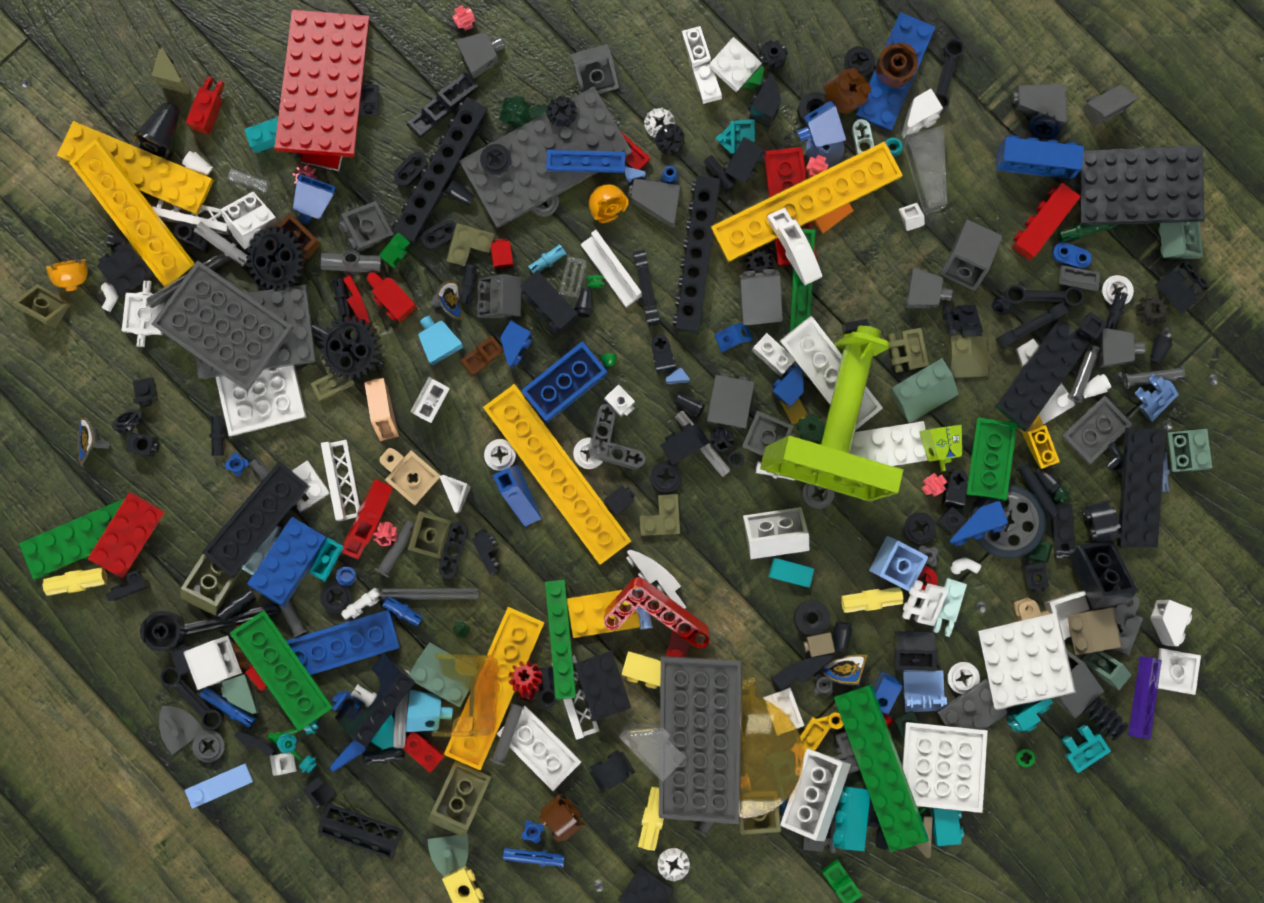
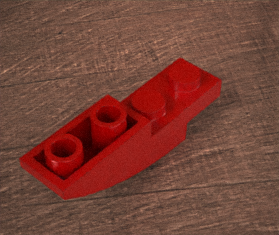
M374 479L357 512V517L342 544L344 546L342 553L359 559L381 518L392 491V486Z

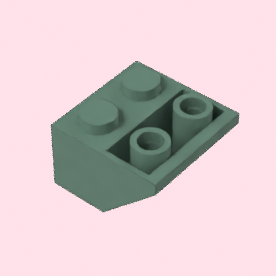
M1207 429L1167 433L1172 472H1189L1212 468Z

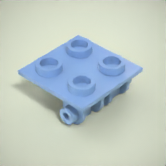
M943 670L936 672H903L905 712L937 711L947 705V698L944 696Z

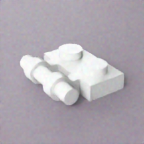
M916 580L914 586L910 588V596L908 602L904 604L902 617L909 620L911 614H916L914 617L916 622L935 626L948 590L945 587L928 583L926 589L921 590L923 583ZM917 598H922L919 606H915Z
M374 588L370 592L365 593L355 603L347 606L342 611V616L346 620L351 617L353 619L357 618L363 613L362 609L367 605L372 607L380 601L378 598L381 596L378 588Z

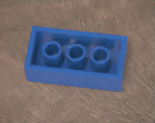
M1010 135L997 148L995 170L1072 180L1082 170L1084 146H1078L1074 142L1060 144L1056 140L1043 142L1039 141L1038 138L1020 139L1019 136Z
M582 341L523 388L521 392L543 420L548 423L606 377L608 373Z
M291 517L247 584L253 590L284 608L315 562L326 541V537Z

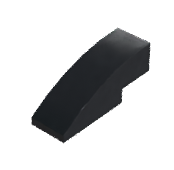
M820 655L802 659L779 670L770 678L781 691L795 679L803 684L827 664L832 657L831 655Z

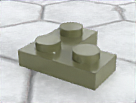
M456 223L446 261L465 266L470 248L489 253L494 233Z
M321 360L323 365H325L327 360ZM325 367L328 375L312 382L311 385L318 400L321 402L356 385L354 380H350V377L348 380H343L342 376L335 377L336 372L330 373L331 367Z
M678 494L658 495L659 515L640 516L641 536L680 534Z

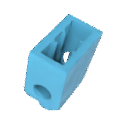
M430 316L420 320L425 330L420 332L418 336L427 359L432 366L464 347L442 320L434 323Z
M410 690L406 732L438 730L440 719L452 720L453 708L441 707V697L436 694Z

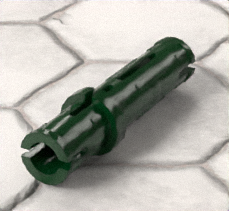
M1074 224L1073 227L1058 230L1057 237L1059 242L1075 238L1081 239L1085 235L1114 228L1117 225L1081 226V224Z

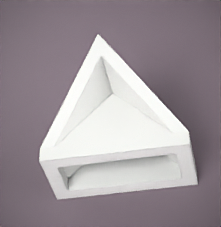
M445 475L440 476L454 512L456 514L460 513L471 486Z

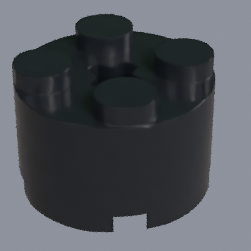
M1110 499L1086 505V509L1082 511L1084 522L1089 523L1090 529L1087 530L1090 541L1097 543L1121 538V533L1117 534L1116 530L1120 529L1119 519L1115 507H1110L1109 505L1112 503Z
M171 611L153 612L141 624V639L153 651L176 649L175 647L183 644L186 637L184 619ZM161 629H166V633H161Z
M616 750L607 756L609 760L606 762L598 761L590 767L592 771L589 773L602 794L606 792L605 787L611 789L629 778V772L632 774L636 773L624 751L620 753L619 750Z

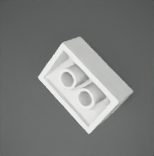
M801 507L743 516L751 559L809 551V533Z

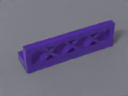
M1140 656L1129 736L1151 739L1162 664L1160 659Z

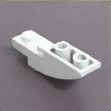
M701 27L682 31L693 77L703 104L722 99L715 73L708 67L711 57Z
M785 208L768 215L767 221L786 249L785 255L803 284L807 285L822 278L814 253L796 219L792 220Z
M633 550L627 551L629 556L626 559L632 567H638L640 578L645 579L650 584L657 580L658 584L656 587L664 594L666 593L669 598L684 609L686 608L675 592L681 587L680 584L665 568L641 553Z

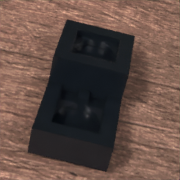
M239 731L234 734L248 749L256 745L268 757L278 750L273 744L253 733Z

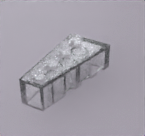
M944 125L906 135L903 140L924 214L942 210L947 205Z

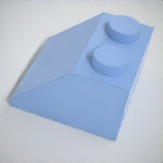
M886 536L869 571L910 591V588L914 586L915 581L919 577L928 556L894 538Z

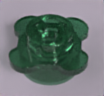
M1065 486L1057 489L1051 495L1054 498V503L1057 504L1059 502L1062 504L1070 498L1071 489L1067 490Z

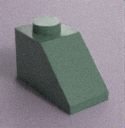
M1103 651L1087 653L1081 660L1099 677L1118 690L1131 677V673L1122 663Z
M247 674L222 682L221 692L228 702L252 714L261 712L252 681Z

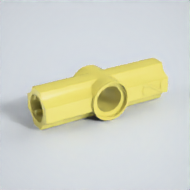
M103 567L86 571L64 573L65 575L43 579V590L46 596L84 591L89 587L107 584V572Z
M901 587L885 590L874 589L862 591V593L841 596L843 613L859 610H877L886 606L903 604Z
M651 787L648 805L645 807L641 825L643 827L638 847L654 851L657 845L659 830H661L664 818H659V787Z

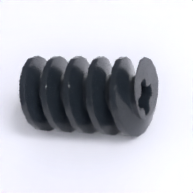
M1098 697L1082 713L1090 712L1091 714L1088 719L1096 718L1093 725L1101 724L1102 726L1099 731L1107 730L1105 737L1113 736L1112 741H1114L1127 730L1128 723L1122 722L1123 718L1117 716L1115 710H1111V705H1105L1106 700L1103 698L1099 699L1100 697Z

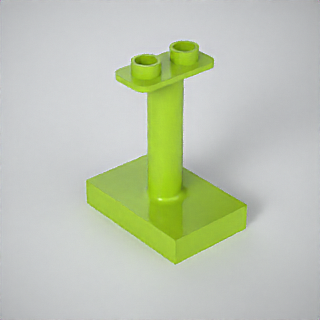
M858 326L857 332L845 334L842 339L834 343L835 347L842 354L821 445L789 435L765 447L761 470L869 502L899 492L903 469L850 454L872 357L887 350L890 342L880 338V330L869 326Z

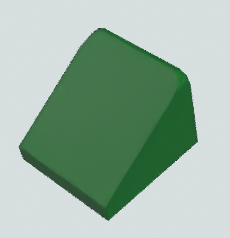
M761 66L755 70L742 87L751 90L758 88L763 79L764 67Z

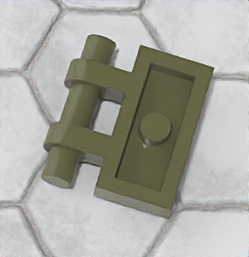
M921 328L902 331L901 340L896 339L895 333L888 335L889 349H891L893 358L891 362L892 366L895 367L896 373L903 372L902 364L907 363L908 370L929 366ZM904 346L905 357H900L898 347Z

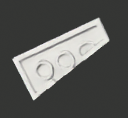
M1034 339L1016 349L1021 368L1038 347ZM1062 383L1039 413L1043 424L1075 405L1073 401L1068 399V392Z

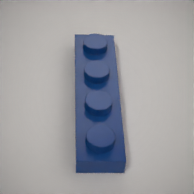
M547 150L546 170L625 173V152Z

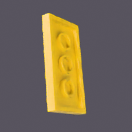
M622 590L567 599L573 638L640 627L639 614L635 610L618 629L610 630L604 625L605 610ZM627 602L622 603L623 605H629Z

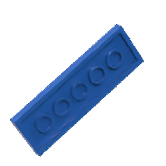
M900 12L886 46L892 43H906L916 51L919 67L935 26ZM875 70L869 84L871 92L868 95L867 101L859 107L855 117L864 119L870 124L891 132L915 74L909 83L897 89L882 83Z
M390 610L286 641L309 675L401 648Z

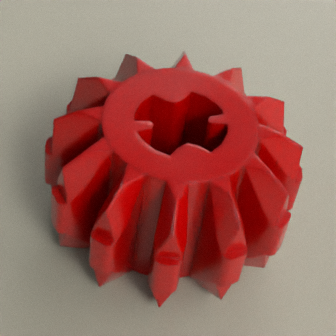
M520 661V667L517 668V666L513 665L512 668L515 672H509V677L512 678L509 680V684L513 685L512 689L514 692L519 690L520 695H524L525 691H527L531 695V689L534 688L538 691L539 688L536 684H542L543 682L539 678L542 676V672L537 671L539 668L537 664L532 666L531 661H527L526 665H524ZM525 675H528V676H529V679H528V680L526 679V681H523V680H522V677H523V676L525 677Z

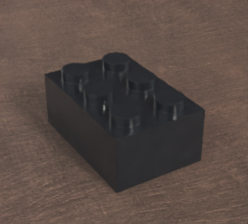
M538 271L520 286L522 299L529 306L531 304L534 306L535 313L542 320L544 318L548 320V326L555 334L559 332L563 335L579 320L578 313Z
M1113 540L1078 545L1069 557L1093 609L1126 604L1137 593L1138 589Z
M612 651L573 664L574 673L590 721H596L631 708Z

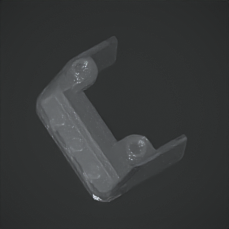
M656 723L624 726L619 731L618 737L662 782L686 758L669 740L671 735L663 727L660 729V725L658 726Z

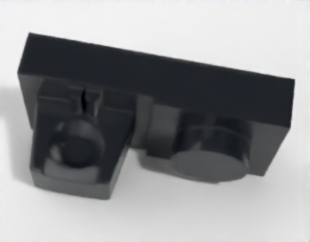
M140 571L131 572L126 575L128 586L123 587L122 584L111 588V592L106 593L108 601H117L151 587L149 580H144Z

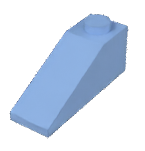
M245 763L185 789V793L193 809L254 781Z

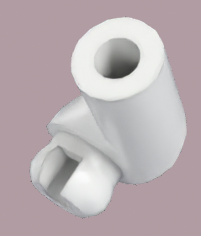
M106 282L101 285V290L106 297L101 308L111 312L118 300V293L111 283Z
M963 557L952 563L951 571L954 574H960L961 571L969 569L977 574L981 565L969 558Z

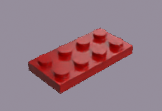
M129 492L88 559L123 579L165 511Z

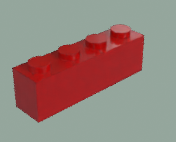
M1061 183L1058 187L1055 185L1047 194L1050 196L1046 202L1042 201L1036 208L1038 213L1035 217L1031 215L1024 224L1027 226L1023 232L1019 231L1013 238L1015 243L1012 245V248L1029 261L1036 256L1081 197L1064 183Z

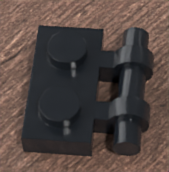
M949 305L943 306L942 316L946 320L945 328L951 336L956 335L957 332H961L962 337L982 336L983 328L976 305L956 306V311H953Z

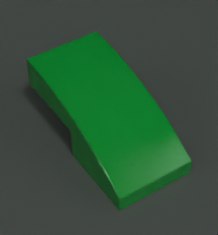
M838 859L821 870L843 903H853L862 896Z

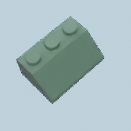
M1200 222L1160 223L1158 230L1161 236L1162 245L1160 250L1163 258L1170 260L1203 258Z
M943 358L888 391L908 424L959 395L953 375Z
M429 642L409 675L416 681L415 683L460 708L474 686L480 670Z

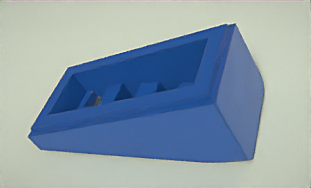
M353 740L331 765V771L338 770L368 750L369 746L365 747Z

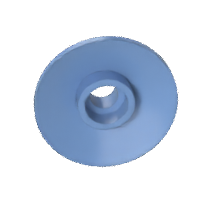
M809 138L806 144V155L809 160L811 157L816 159L817 155L825 157L824 163L829 165L828 168L837 165L844 155L843 141L828 144L829 149L824 150L822 146L815 147Z

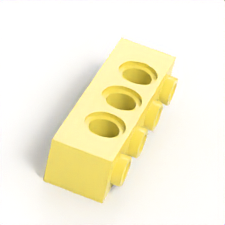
M467 866L443 877L442 880L453 903H483V893L480 888H476L473 882L476 880L474 873L471 869L468 870ZM467 886L470 893L468 895L461 894L459 887Z

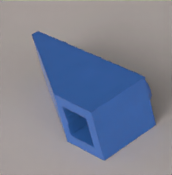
M518 465L493 475L500 493L524 526L542 519Z
M1000 501L980 507L949 541V545L955 543V546L967 543L966 539L974 537V540L985 537V532L992 530L993 533L1004 530V526L1008 524Z

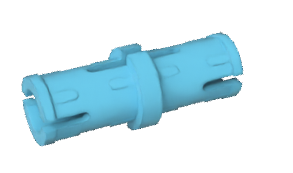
M558 244L547 254L543 253L542 257L529 265L528 268L532 274L536 271L540 273L548 266L552 267L555 261L566 255V252Z

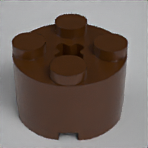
M892 43L886 46L876 64V75L880 81L889 87L897 89L909 83L918 67L916 51L906 43Z
M846 69L826 82L824 86V91L826 90L825 101L826 103L832 101L836 106L838 114L840 112L848 114L867 101L871 87L866 83L863 76L858 73L857 69Z
M561 793L541 809L542 815L539 816L540 821L552 829V835L558 842L562 840L567 841L585 826L584 820L582 822L579 820L581 814L568 798L563 800V794Z

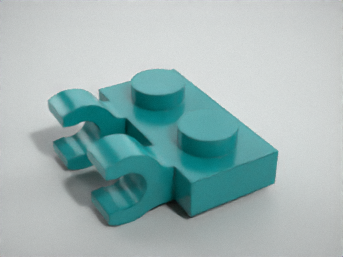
M1085 725L1077 729L1086 740L1077 747L1074 740L1068 735L1061 739L1064 746L1069 750L1065 757L1076 773L1081 772L1111 752L1101 735L1096 734L1094 736L1089 727Z

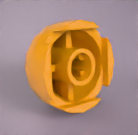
M611 184L598 186L589 198V210L594 219L600 223L616 219L618 217L616 214L621 210L624 212L628 206V198L623 191Z
M80 259L81 263H76L75 260L55 263L53 268L49 265L46 266L50 281L59 288H65L66 291L77 290V286L84 283L88 275L86 259Z

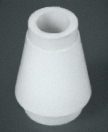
M189 151L182 162L185 168L207 177L213 170V167L196 152Z
M1104 374L1101 376L1097 375L1086 385L1083 397L1087 398L1108 392L1111 385Z

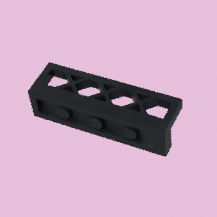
M328 803L318 828V833L392 860L404 829ZM330 811L338 813L340 816L336 820L327 817ZM355 819L359 825L350 826L347 820ZM372 825L375 826L378 831L370 833L367 832L365 827ZM392 832L397 834L395 841L387 839L384 834Z

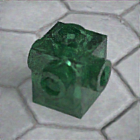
M516 95L512 98H505L499 120L512 127L524 126L529 117L531 104L525 102L523 97Z
M805 415L797 423L796 429L799 430L797 435L801 436L800 439L819 444L823 438L826 423L821 421V417L817 415ZM808 426H811L813 428V431H810L808 429Z

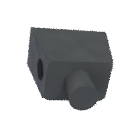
M486 32L456 40L459 51L473 79L498 63L496 52L505 48L501 37L490 41Z
M913 268L909 275L904 308H936L940 303V299L951 300L953 290L942 288V277Z
M1104 328L1097 338L1100 349L1098 352V368L1131 363L1135 361V354L1145 353V343L1134 342V333Z

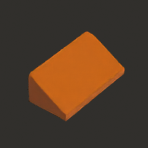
M850 203L813 222L824 234L854 210Z

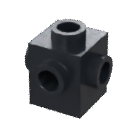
M779 40L774 42L768 41L762 45L758 58L762 63L761 65L765 66L767 72L783 67L788 53L785 46L781 45Z

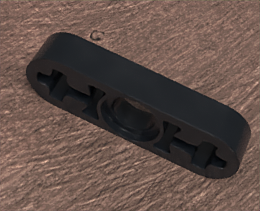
M457 522L450 527L438 569L439 574L443 578H453L457 573L468 536V528L463 523ZM459 526H462L461 530L464 531V534H460L458 538L459 541L462 540L461 545L454 541L450 542L451 538H456L454 529H458ZM451 545H456L459 548V553L456 556H450L448 553V548ZM445 557L453 560L457 559L456 563L451 562L450 568L453 569V572L445 575L443 567H447L449 562L445 561Z

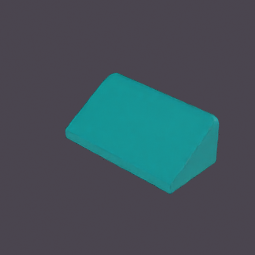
M327 537L309 573L326 581L344 546Z

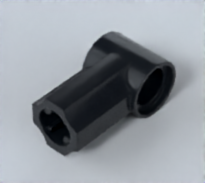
M553 667L538 668L537 671L542 672V676L539 678L543 681L542 684H538L539 700L542 705L551 707L557 702ZM546 692H551L554 695L553 702L549 704L543 700V695Z

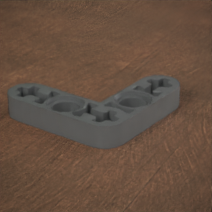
M610 404L601 405L595 416L589 445L590 456L594 459L629 469H639L645 463V455L639 450L610 443L616 411ZM606 409L610 415H608L605 422H602L605 416L603 411ZM598 427H604L607 430V435H599L597 432ZM599 441H603V442L600 444V450H603V451H601V452L598 454V453H597V450L594 449V448H596V447L598 446ZM613 450L620 451L622 458L619 460L615 459L612 455ZM637 456V460H639V462L635 464L634 460L630 458Z

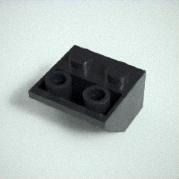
M771 73L768 78L764 77L761 81L758 95L754 94L748 109L750 111L749 118L755 119L757 123L767 128H770L782 101L775 77Z
M1184 259L1155 284L1158 290L1180 314L1199 301L1209 289L1206 280L1203 277H1199L1194 271L1193 266Z
M894 631V671L936 672L935 632Z

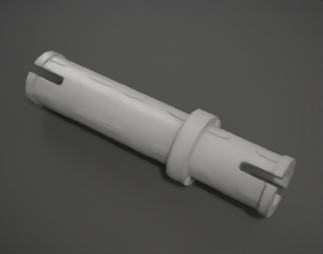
M202 221L194 229V232L224 252L226 257L229 256L238 262L242 267L249 260L246 258L249 255L239 250L235 243L231 244Z

